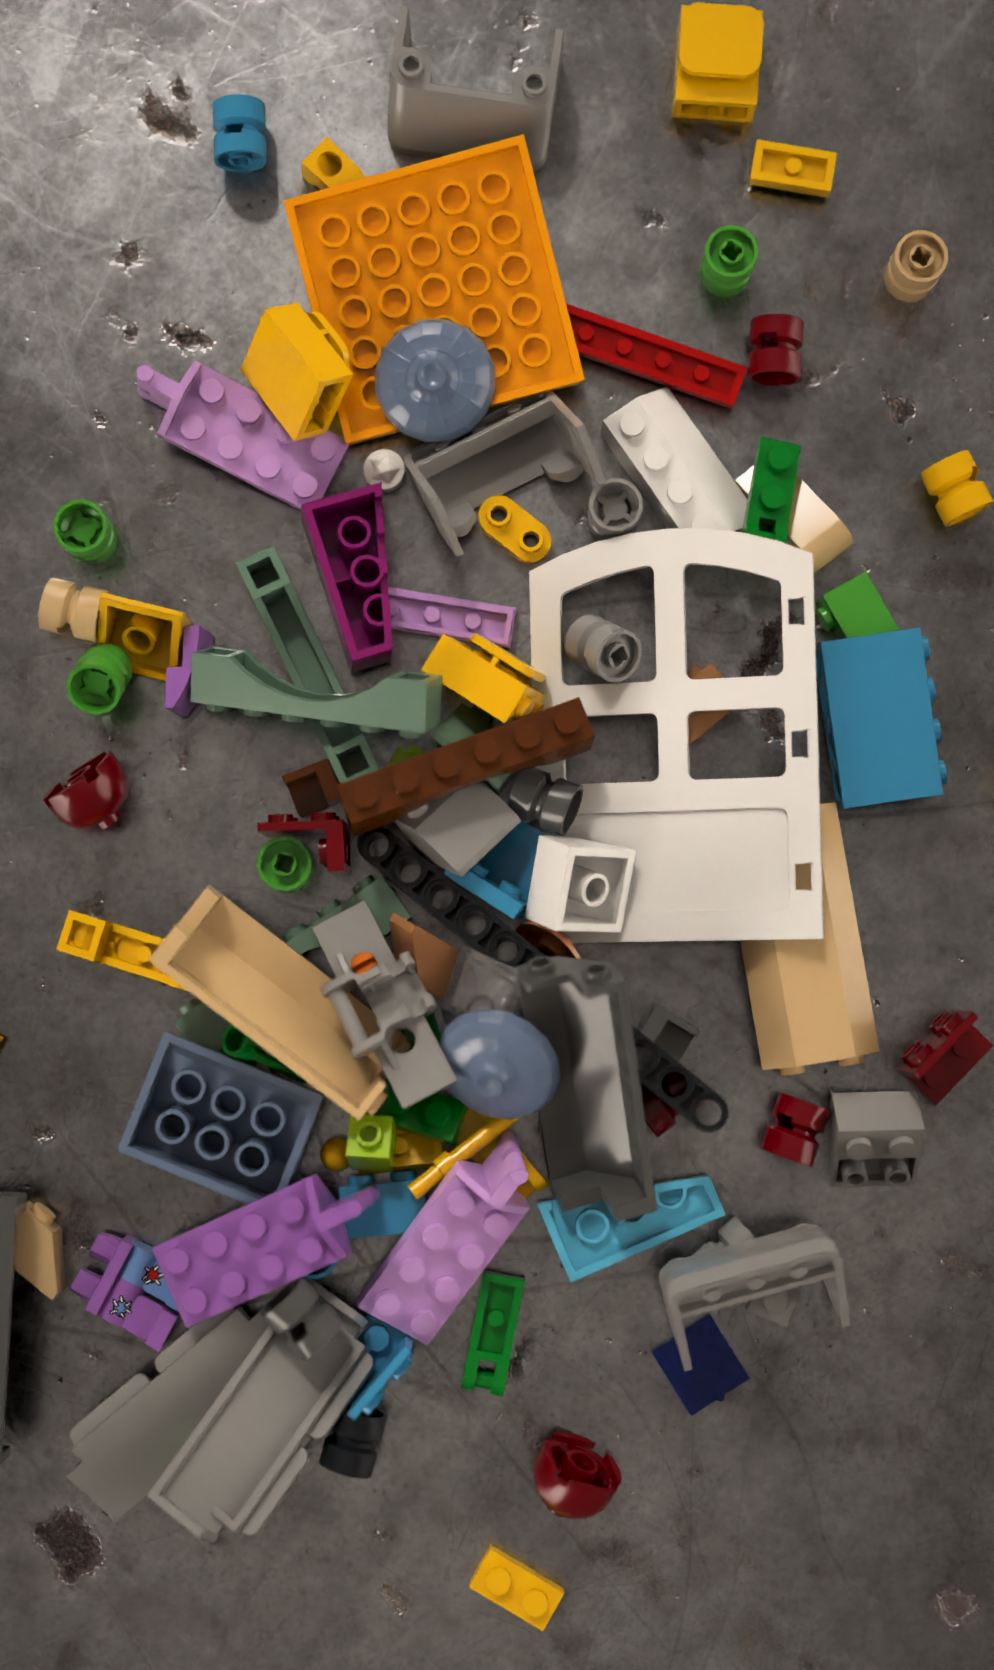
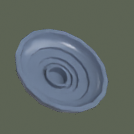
M447 319L419 320L400 329L383 347L375 368V393L385 417L403 434L423 442L451 441L470 432L487 414L496 391L495 365L486 345L469 328Z
M479 1009L459 1015L443 1031L439 1045L458 1080L449 1085L448 1088L469 1109L492 1118L515 1119L537 1112L552 1100L560 1082L559 1058L548 1038L529 1021L506 1011Z

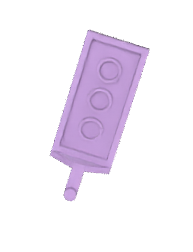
M194 360L180 383L156 372L149 365H140L136 370L140 397L167 409L157 432L158 437L300 511L302 504L323 498L349 444L345 443L344 438L328 430L325 434L293 441L258 393Z
M504 1131L500 1134L498 1144L483 1164L462 1160L455 1162L356 1298L358 1308L427 1346L430 1344L530 1208L527 1199L516 1191L519 1185L527 1181L528 1173L516 1135L512 1131Z

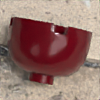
M111 751L108 753L103 752L70 773L71 777L63 786L58 782L42 799L61 822L75 829H88L97 824L101 829H105L122 816L119 808L128 796V776L121 763Z
M557 1432L553 1434L549 1441L548 1439L545 1440L533 1466L534 1487L542 1501L553 1514L559 1517L587 1519L603 1511L609 1504L622 1481L621 1471L615 1460L608 1453L602 1458L599 1454L590 1450L594 1448L596 1443L574 1433Z

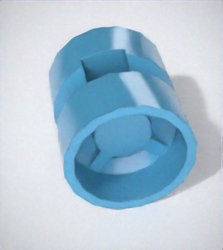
M243 94L227 95L216 99L212 104L213 128L217 132L213 138L215 164L222 169L234 172H250L263 168L267 163L266 137L263 135L266 130L265 103L256 97Z

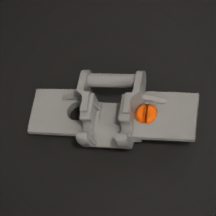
M364 900L312 927L337 977L323 985L320 991L324 998L329 997L353 1045L350 1051L354 1059L374 1051L403 1109L457 1082L458 1080L426 1019L437 1008L432 994L426 992L415 970L416 963L409 951L400 954V959L396 961L366 901ZM357 987L360 988L367 998L380 1028V1032L369 1038L346 994ZM409 1030L415 1036V1045L407 1053H398L392 1047V1038L398 1031Z

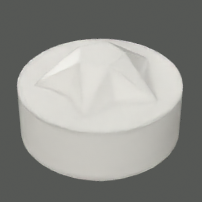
M380 449L371 453L364 463V476L367 484L373 485L382 482V493H389L398 489L405 478V467L401 457L388 449Z

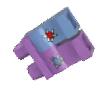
M101 1232L97 1236L89 1254L108 1264L103 1276L101 1277L83 1267L71 1285L70 1291L88 1302L85 1310L94 1315L98 1314L106 1321L122 1327L145 1340L144 1344L160 1352L180 1313L151 1249L153 1247L140 1242L129 1234L121 1239L118 1236Z

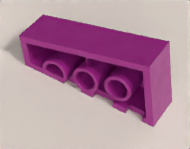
M382 482L301 505L303 528L351 673L390 662L393 650L382 505Z

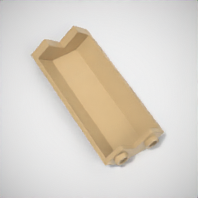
M836 802L820 804L824 939L740 940L762 1070L779 1069L780 1076L805 1073V1065L838 1060L839 1066L864 1063L863 1055L880 1051ZM811 863L796 864L797 890L811 891Z
M211 885L207 886L148 961L359 1121L366 1112L372 1116L387 1097V1094L383 1092L386 1087L387 1076L374 1051L354 1059L350 1051L353 1045L329 997L324 998L320 991L323 985L333 979ZM350 992L346 993L368 1038L380 1032L373 1010ZM398 1031L392 1038L394 1051L398 1053L409 1052L408 1050L412 1046L411 1039L401 1031Z

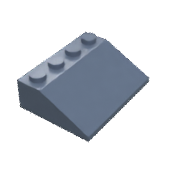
M164 1031L117 1151L249 1204L292 1184L324 1094L169 1031Z

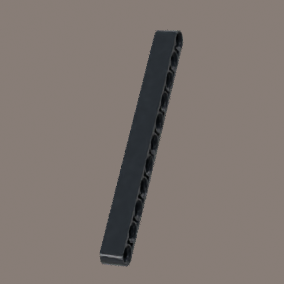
M381 826L359 835L357 840L358 851L372 868L516 984V966L527 964L533 958L545 956L387 828ZM379 838L387 839L389 845L383 855L374 857L369 854V847L374 840ZM406 865H419L421 872L415 881L410 883L401 881V871ZM442 889L452 891L453 900L448 907L443 909L433 907L432 899L436 892ZM473 915H481L486 920L484 930L477 935H469L464 930L466 920ZM506 941H513L519 946L517 956L508 962L499 960L496 955L499 945ZM632 1025L635 1048L645 1047L653 1055L651 1065L646 1069L638 1070L640 1084L695 1129L703 1133L719 1131L728 1119L729 1109L726 1101ZM670 1074L683 1076L687 1083L685 1093L676 1098L666 1095L662 1089V1082L665 1077ZM705 1101L716 1103L721 1110L720 1120L713 1125L701 1123L696 1115V1109L699 1104Z

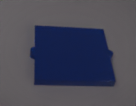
M710 1313L684 1329L692 1370L684 1372L674 1336L651 1350L691 1416L715 1400L723 1401L726 1393L750 1379Z

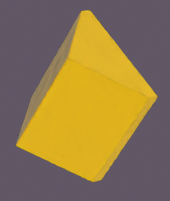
M101 593L99 597L97 644L110 643L120 647L129 656L133 665V673L166 681V667L182 666L184 626L193 625L184 612Z

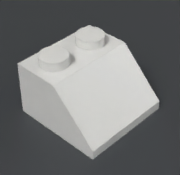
M539 835L524 918L554 931L621 933L636 850L574 837Z

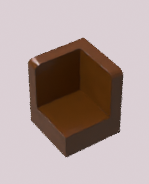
M328 758L282 776L284 784L289 789L297 813L302 818L309 816L311 813L340 804L337 785L340 783Z

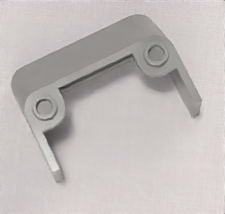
M401 5L390 71L387 133L391 147L403 155L435 159L524 134L533 172L540 169L544 165L548 153L562 63L564 29L556 28L550 68L529 66L522 69L515 77L512 95L431 83V60L424 51L410 47L412 36L409 6Z
M553 391L499 405L489 410L470 432L451 441L426 442L412 449L404 458V464L439 533L456 557L464 554L457 538L471 531L472 526L477 520L474 509L480 507L486 499L496 495H503L545 473L552 480L570 482L578 478L583 471H586L598 485L606 482L584 423Z
M799 1224L791 1229L693 1256L675 1258L661 1269L659 1273L661 1291L684 1372L693 1368L682 1323L683 1318L823 1280L841 1327L850 1326L842 1258L835 1242L822 1228L812 1224Z

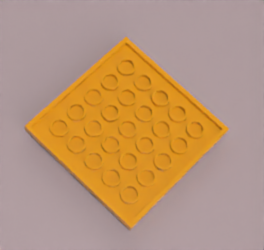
M524 134L283 200L312 312H319L325 317L344 341L349 351V369L354 375L337 409L346 444L352 445L401 432L385 417L375 393V368L383 347L400 329L419 320L447 319L469 328L486 345L495 365L496 391L489 408L585 383Z

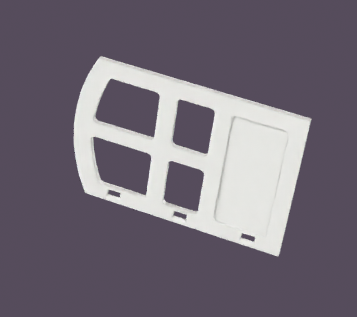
M667 528L629 533L597 541L562 554L529 571L531 666L547 676L543 683L532 678L531 683L532 687L545 694L541 702L544 704V709L579 697L587 717L654 714L658 721L659 775L657 779L648 782L579 784L583 786L584 790L580 808L568 833L565 836H561L636 850L621 933L562 932L571 939L572 943L824 939L813 553L777 540L743 532L708 528ZM695 564L733 569L780 582L783 670L780 674L712 679H690L688 677L685 570L689 565ZM646 567L652 568L654 571L656 677L649 682L567 685L564 681L562 599L564 595L595 581L620 573ZM803 598L804 625L790 624L789 601L801 600ZM773 708L783 710L785 715L786 771L782 776L695 780L691 777L688 720L692 713ZM807 730L808 758L793 757V732H804ZM566 759L553 764L535 767L550 773L552 782L559 777L566 779ZM535 820V828L548 836H560L540 828L539 820ZM811 863V891L797 890L796 864Z

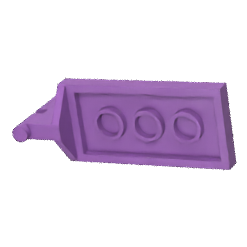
M315 1173L151 1248L186 1328L348 1257L351 1254V1248L344 1221L359 1216L375 1203L380 1197V1190L375 1185H369L339 1200H335Z

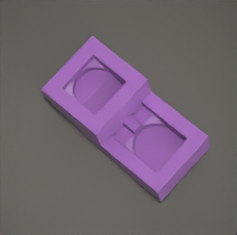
M200 625L184 626L182 666L166 667L165 708L179 717H188L196 705L195 702H190L191 652L213 646L214 635Z

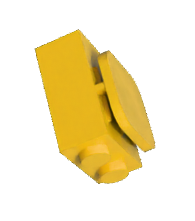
M704 2L681 5L677 30L672 117L752 123L757 107L759 67L762 60L763 10H756L746 5Z
M299 303L279 307L274 306L264 310L240 369L293 441L327 433L354 375L349 369L350 356L344 341L321 313L316 311L306 313Z
M475 632L470 640L480 646L481 651L474 650L466 644L446 634H442L421 669L427 674L442 675V684L505 724L544 709V704L541 702L545 694L532 687L528 679L532 678L543 683L547 676Z

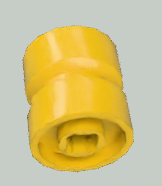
M963 450L946 457L920 474L929 495L938 496L939 498L935 508L945 527L968 519L994 503L985 482L975 479L979 470L969 450Z

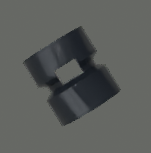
M350 1401L331 1429L334 1435L325 1438L319 1464L327 1470L340 1475L367 1479L372 1477L378 1454L373 1444L382 1440L388 1415L375 1408L369 1415L362 1411L353 1420L347 1415L352 1403Z

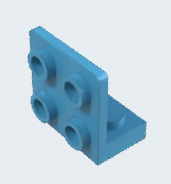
M521 820L462 878L448 870H445L444 875L512 919H524L539 835L546 834Z
M369 1313L365 1317L369 1323L357 1340L371 1350L369 1355L374 1359V1368L352 1399L347 1415L353 1420L362 1411L369 1415L384 1397L383 1392L387 1387L385 1385L387 1380L391 1377L394 1381H397L411 1365V1358L414 1355V1352L411 1350L414 1341L413 1337Z

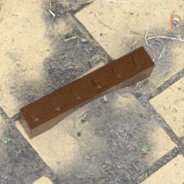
M578 697L337 785L338 797L354 837L390 824L432 801L473 784L514 771L553 764L591 750L595 734Z

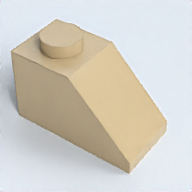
M28 1201L26 1202V1210L17 1215L14 1269L52 1301L66 1289L62 1228L54 1222L56 1215L48 1207L40 1202L33 1204Z

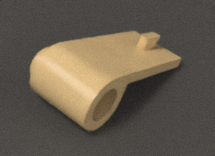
M753 467L735 480V483L747 497ZM797 475L787 527L788 545L813 553L815 574L853 544V538L840 518Z

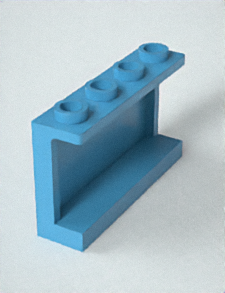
M921 627L816 643L817 678L834 800L837 808L848 809L943 794L942 785L947 783V771L944 761L938 759L936 744L941 742V728L938 719H933L931 702H934L936 699V691L932 677H927L925 661L930 659V646L927 637L921 634Z

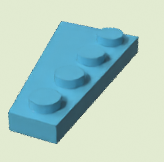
M704 1174L655 1182L654 1190L657 1211L619 1222L615 1221L603 1200L563 1212L556 1199L537 1202V1206L570 1283L725 1216V1211L709 1175Z

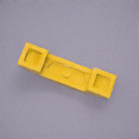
M68 911L56 950L188 991L148 961L165 938L76 911Z

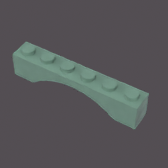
M274 545L236 562L235 564L294 685L323 694H344ZM310 718L340 783L380 769L363 731L359 730L360 725L346 723L344 727H325L320 725V719Z
M209 646L191 652L190 702L206 704V709L210 711H230L232 707L244 709V715L252 717L268 716L269 713L282 714V720L288 722L307 721V718L320 719V725L325 727H344L346 723L360 725L359 730L368 733L384 732L385 729L399 730V736L405 738H422L425 736V733L440 726L442 675L402 670L386 677L368 690L348 694H323L302 689L280 679L262 666L246 650Z
M369 875L351 888L355 894L342 904L338 899L333 900L317 912L321 919L306 928L304 923L299 924L287 932L283 939L286 941V944L302 956L322 947L312 927L364 900L384 938L391 934L389 919L393 913L408 921L413 918L383 876L375 880L372 875ZM197 997L193 998L179 1009L182 1016L174 1021L175 1025L184 1038L222 1053L223 1035L231 1023Z

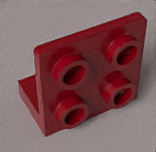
M311 813L310 821H298V818H293V814L268 815V822L257 823L258 832L267 838L326 835V839H319L320 865L324 864V867H327V872L334 876H352L350 826L343 819H340L339 816H336V813Z
M945 1010L930 1024L929 1029L932 1033L922 1043L919 1041L913 1042L900 1056L903 1063L896 1070L932 1105L936 1106L994 1046L972 1025L979 1018L973 1011L953 1010L949 1013Z

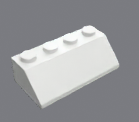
M668 387L636 397L603 420L600 435L666 528H708L742 532L748 499Z

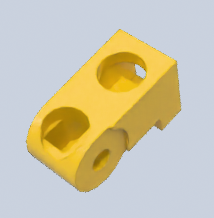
M328 137L302 161V177L313 187L316 185L320 190L366 178L362 170Z

